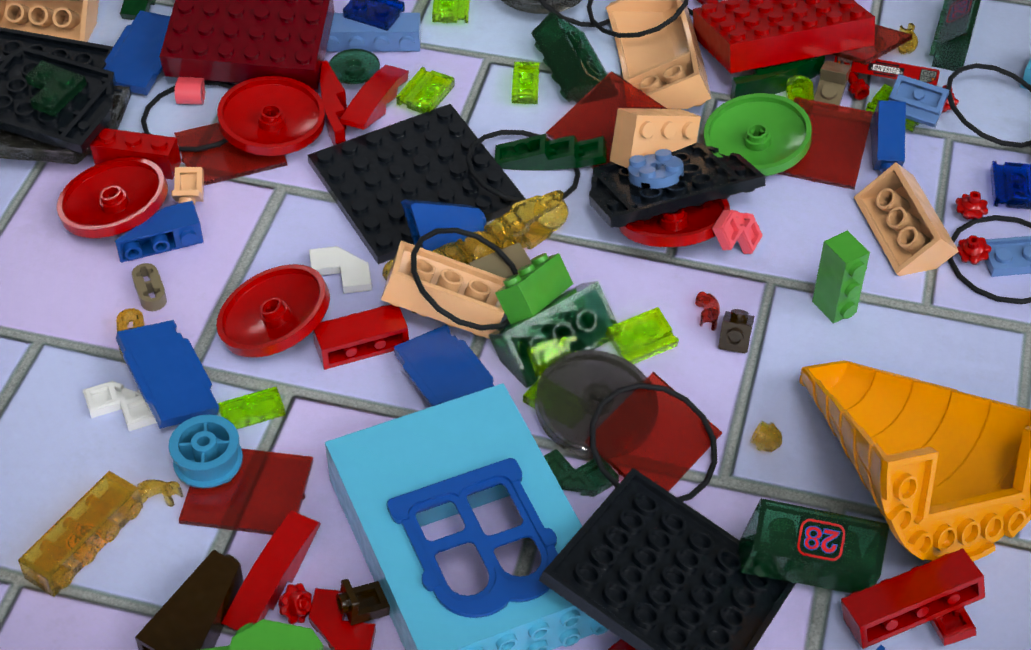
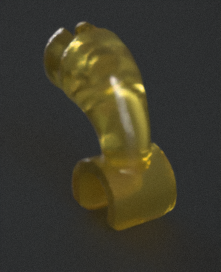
M909 23L907 29L903 28L902 25L899 28L898 38L901 41L898 43V51L901 54H910L918 46V37L914 33L915 25L913 23Z
M149 479L138 483L137 487L132 490L133 498L139 503H145L148 498L154 495L163 494L165 503L170 507L175 505L171 497L172 495L184 496L180 484L175 481L165 482Z

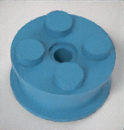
M199 415L181 423L173 431L169 440V452L173 459L174 471L182 482L192 487L212 488L228 483L237 474L243 462L238 431L233 423L221 416Z

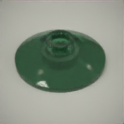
M363 49L341 51L333 56L329 62L339 81L345 84L365 83L380 69V62L377 56Z

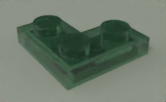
M41 61L26 75L29 85L41 89L30 99L32 108L51 116H55L87 85L85 76L45 61Z

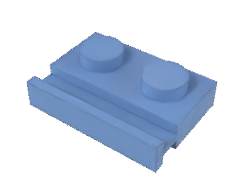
M898 74L888 101L906 102V119L936 128L937 121L948 98L949 90Z
M1031 236L986 239V244L991 246V252L988 253L989 258L985 260L991 277L1031 274Z

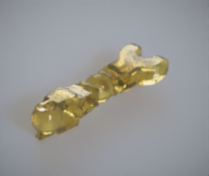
M556 190L543 196L536 195L517 202L511 206L509 212L495 219L489 225L484 226V231H475L473 233L481 235L500 249L516 243H520L523 248L533 249L566 223L569 209L565 200H563L564 193L561 190ZM467 236L464 242L460 238L457 242L447 243L432 252L469 265V262L496 251L477 239ZM394 258L387 262L383 268L382 276L386 281Z

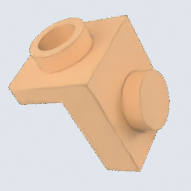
M175 167L174 190L171 191L172 198L179 202V204L192 200L194 205L196 202H203V167Z

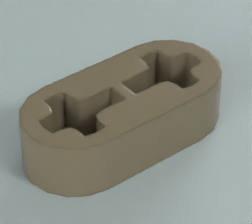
M149 263L137 265L132 271V279L141 306L147 311L162 309L167 303V298L157 268ZM148 276L150 281L145 282L143 277ZM154 292L155 298H150L149 293Z

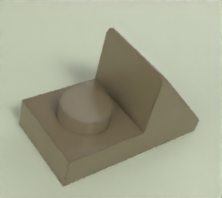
M825 61L820 70V80L814 96L813 107L838 112L851 71L850 65Z

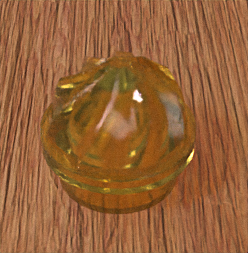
M761 421L755 429L750 443L756 445V449L759 451L772 452L781 446L782 434L774 423L770 422L768 424Z

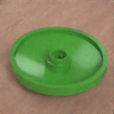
M768 93L742 95L723 103L712 112L704 127L705 146L719 148V153H713L715 156L723 157L720 154L730 156L731 153L740 154L765 176L774 175L793 167L806 155L812 141V125L806 111L799 104L786 97Z

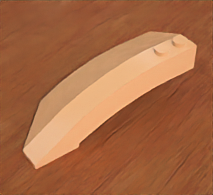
M617 0L611 2L606 7L614 32L638 33L657 27L671 18L683 4L684 0ZM687 6L675 21L660 31L642 37H614L623 74L628 108L688 109L693 106H701L711 99L701 51Z

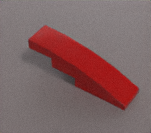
M325 60L322 61L320 74L321 98L325 108V124L328 135L333 145L346 141L345 130L347 127L340 122L341 116L347 109L346 93L330 64Z
M384 65L374 73L352 99L340 118L341 124L365 130L385 115L386 104L397 97V89L408 80L409 70Z
M292 510L289 512L268 541L242 583L222 621L223 625L238 631L248 623L255 624L264 619L269 609L274 610L287 582H293L321 525L320 522Z

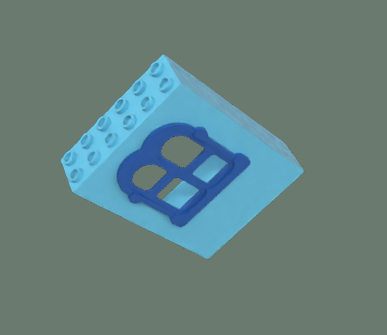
M504 383L325 442L330 482L375 582L379 581L390 605L389 615L405 650H553L561 646H572L582 638L593 634L600 635L608 631L603 625L539 581L543 571L580 530L582 525ZM510 496L523 523L494 535H486L472 509ZM456 514L460 515L465 525L462 531L434 541L427 540L421 529L422 526ZM523 538H531L541 556V564L538 569L530 575L521 577L505 572L500 566L494 550ZM466 543L474 544L489 575L488 585L484 590L469 596L460 595L452 591L435 559L438 553Z

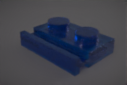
M350 0L343 8V17L388 31L400 17L399 13L405 11V4L399 0Z
M992 161L990 173L993 206L998 207V204H1006L1007 208L1031 210V164L1005 162L1004 165H999L997 161Z

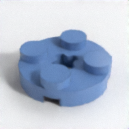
M660 149L655 154L645 156L635 155L629 159V181L638 187H641V183L650 184V189L665 188L678 183L680 175L684 176L683 161L676 156H672L671 151L668 149Z

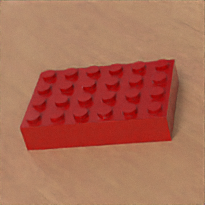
M726 0L722 4L708 3L700 8L693 9V27L697 41L730 74L874 46L875 16L854 0Z

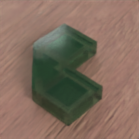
M557 449L544 456L562 490L581 492L582 496L594 497L613 486L600 472L595 459L574 469ZM600 455L605 469L619 482V475Z

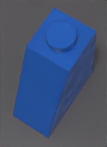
M879 100L870 121L873 170L883 173L895 162L900 166H903L905 162L906 102Z
M408 199L401 201L414 245H416L421 236L437 228H460L477 233L482 237L487 235L485 230L487 225L486 217L479 208L463 204ZM457 233L436 234L425 240L421 248L438 254L475 239Z

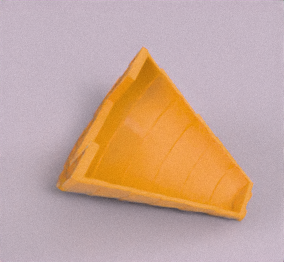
M846 360L802 367L799 379L800 384L806 387L815 404L823 413L830 429L838 438L845 454L854 465L879 511L883 514L891 532L908 552L921 560L933 561L945 554L953 553L963 548L972 561H975L994 552L995 542L1004 535L1013 538L1031 520V409L959 392L953 388Z

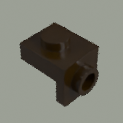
M733 309L731 312L726 311L722 321L719 349L747 353L755 316H751L747 311Z
M349 579L341 580L340 593L336 595L337 605L341 614L346 613L351 625L389 615L390 605L379 581L352 588Z

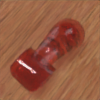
M703 291L699 292L696 296L695 304L704 309L701 312L700 326L702 327L705 322H711V330L715 331L720 314L719 302L712 294H707Z

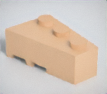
M618 108L610 161L628 169L630 165L629 159L632 156L655 154L660 149H668L674 152L697 143L701 116L682 109Z

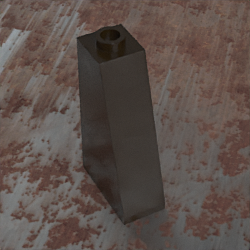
M213 550L136 635L135 639L138 649L200 650L214 648L224 627L222 621L244 582L241 565L238 560L229 554L223 555Z

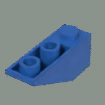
M193 200L164 207L144 223L134 227L115 240L121 263L204 243L200 221Z

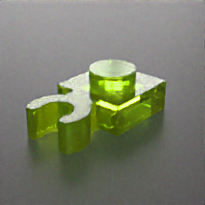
M566 336L561 339L560 343L558 338H551L528 347L527 351L536 377L566 367L564 358L573 359L580 357L582 351L571 352L569 349L570 343L577 340V336Z

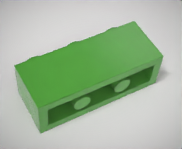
M848 230L824 241L812 302L833 324L844 318L848 319L857 312L870 252Z
M543 253L531 259V264L518 269V274L503 281L505 286L495 292L510 324H514L534 317L574 283L559 253L549 257L546 253Z

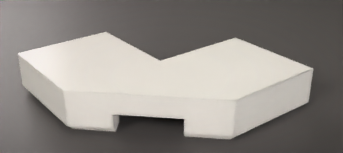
M338 246L309 250L311 268L317 270L321 276L341 273L344 294L372 290L368 262Z
M114 381L83 390L91 418L122 409L129 431L157 423L140 390L136 392L124 388L123 384Z

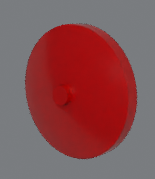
M281 76L256 77L233 86L224 94L217 109L218 126L224 138L238 149L256 155H285L307 147L318 138L325 124V108L318 93L303 82Z
M126 157L105 161L83 171L65 186L57 201V213L63 226L74 235L85 238H103L118 235L133 229L152 217L164 203L168 192V185L161 168L150 160Z
M715 199L705 202L701 206H690L679 209L675 213L660 214L650 220L631 222L624 227H619V229L628 239L643 245L654 247L693 245L716 236L712 228L723 210H730V205L727 199Z
M289 264L265 270L241 284L224 302L217 318L218 335L228 350L243 357H264L284 351L307 337L322 321L330 302L328 286L321 274L309 266Z

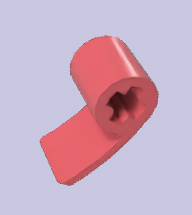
M178 77L175 83L176 104L203 105L205 100L204 78Z

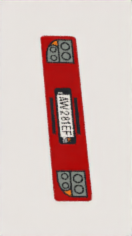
M841 52L836 53L834 60L836 63L844 64L843 61L849 63L851 72L897 79L898 74L935 86H937L940 71L937 69Z

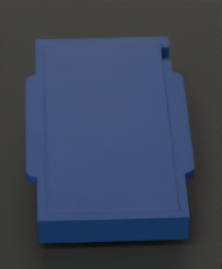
M140 10L132 24L125 27L105 59L106 66L104 69L114 72L116 79L115 89L148 95L163 69L159 56L171 16Z
M174 320L122 330L116 334V341L123 353V358L160 429L181 424L199 415H218L219 405L210 390L212 383L190 341L183 338L181 333L176 332L177 325Z
M447 325L394 346L395 356L431 407L494 386L493 376L464 340H458L455 335L451 336L450 328Z

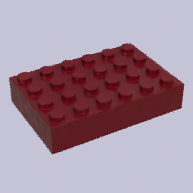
M175 0L159 56L165 77H194L210 81L241 83L245 80L262 76H281L298 80L312 89L318 90L322 61L325 58L335 12L333 0Z

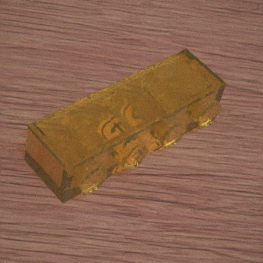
M108 471L18 559L24 578L53 597L63 588L69 586L74 576L85 565L90 564L95 559L97 553L108 542L113 541L119 531L130 520L138 516L143 508L138 487Z

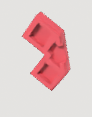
M723 210L712 228L722 250H732L736 241H738L743 254H752L763 236L753 214L740 213L736 210Z

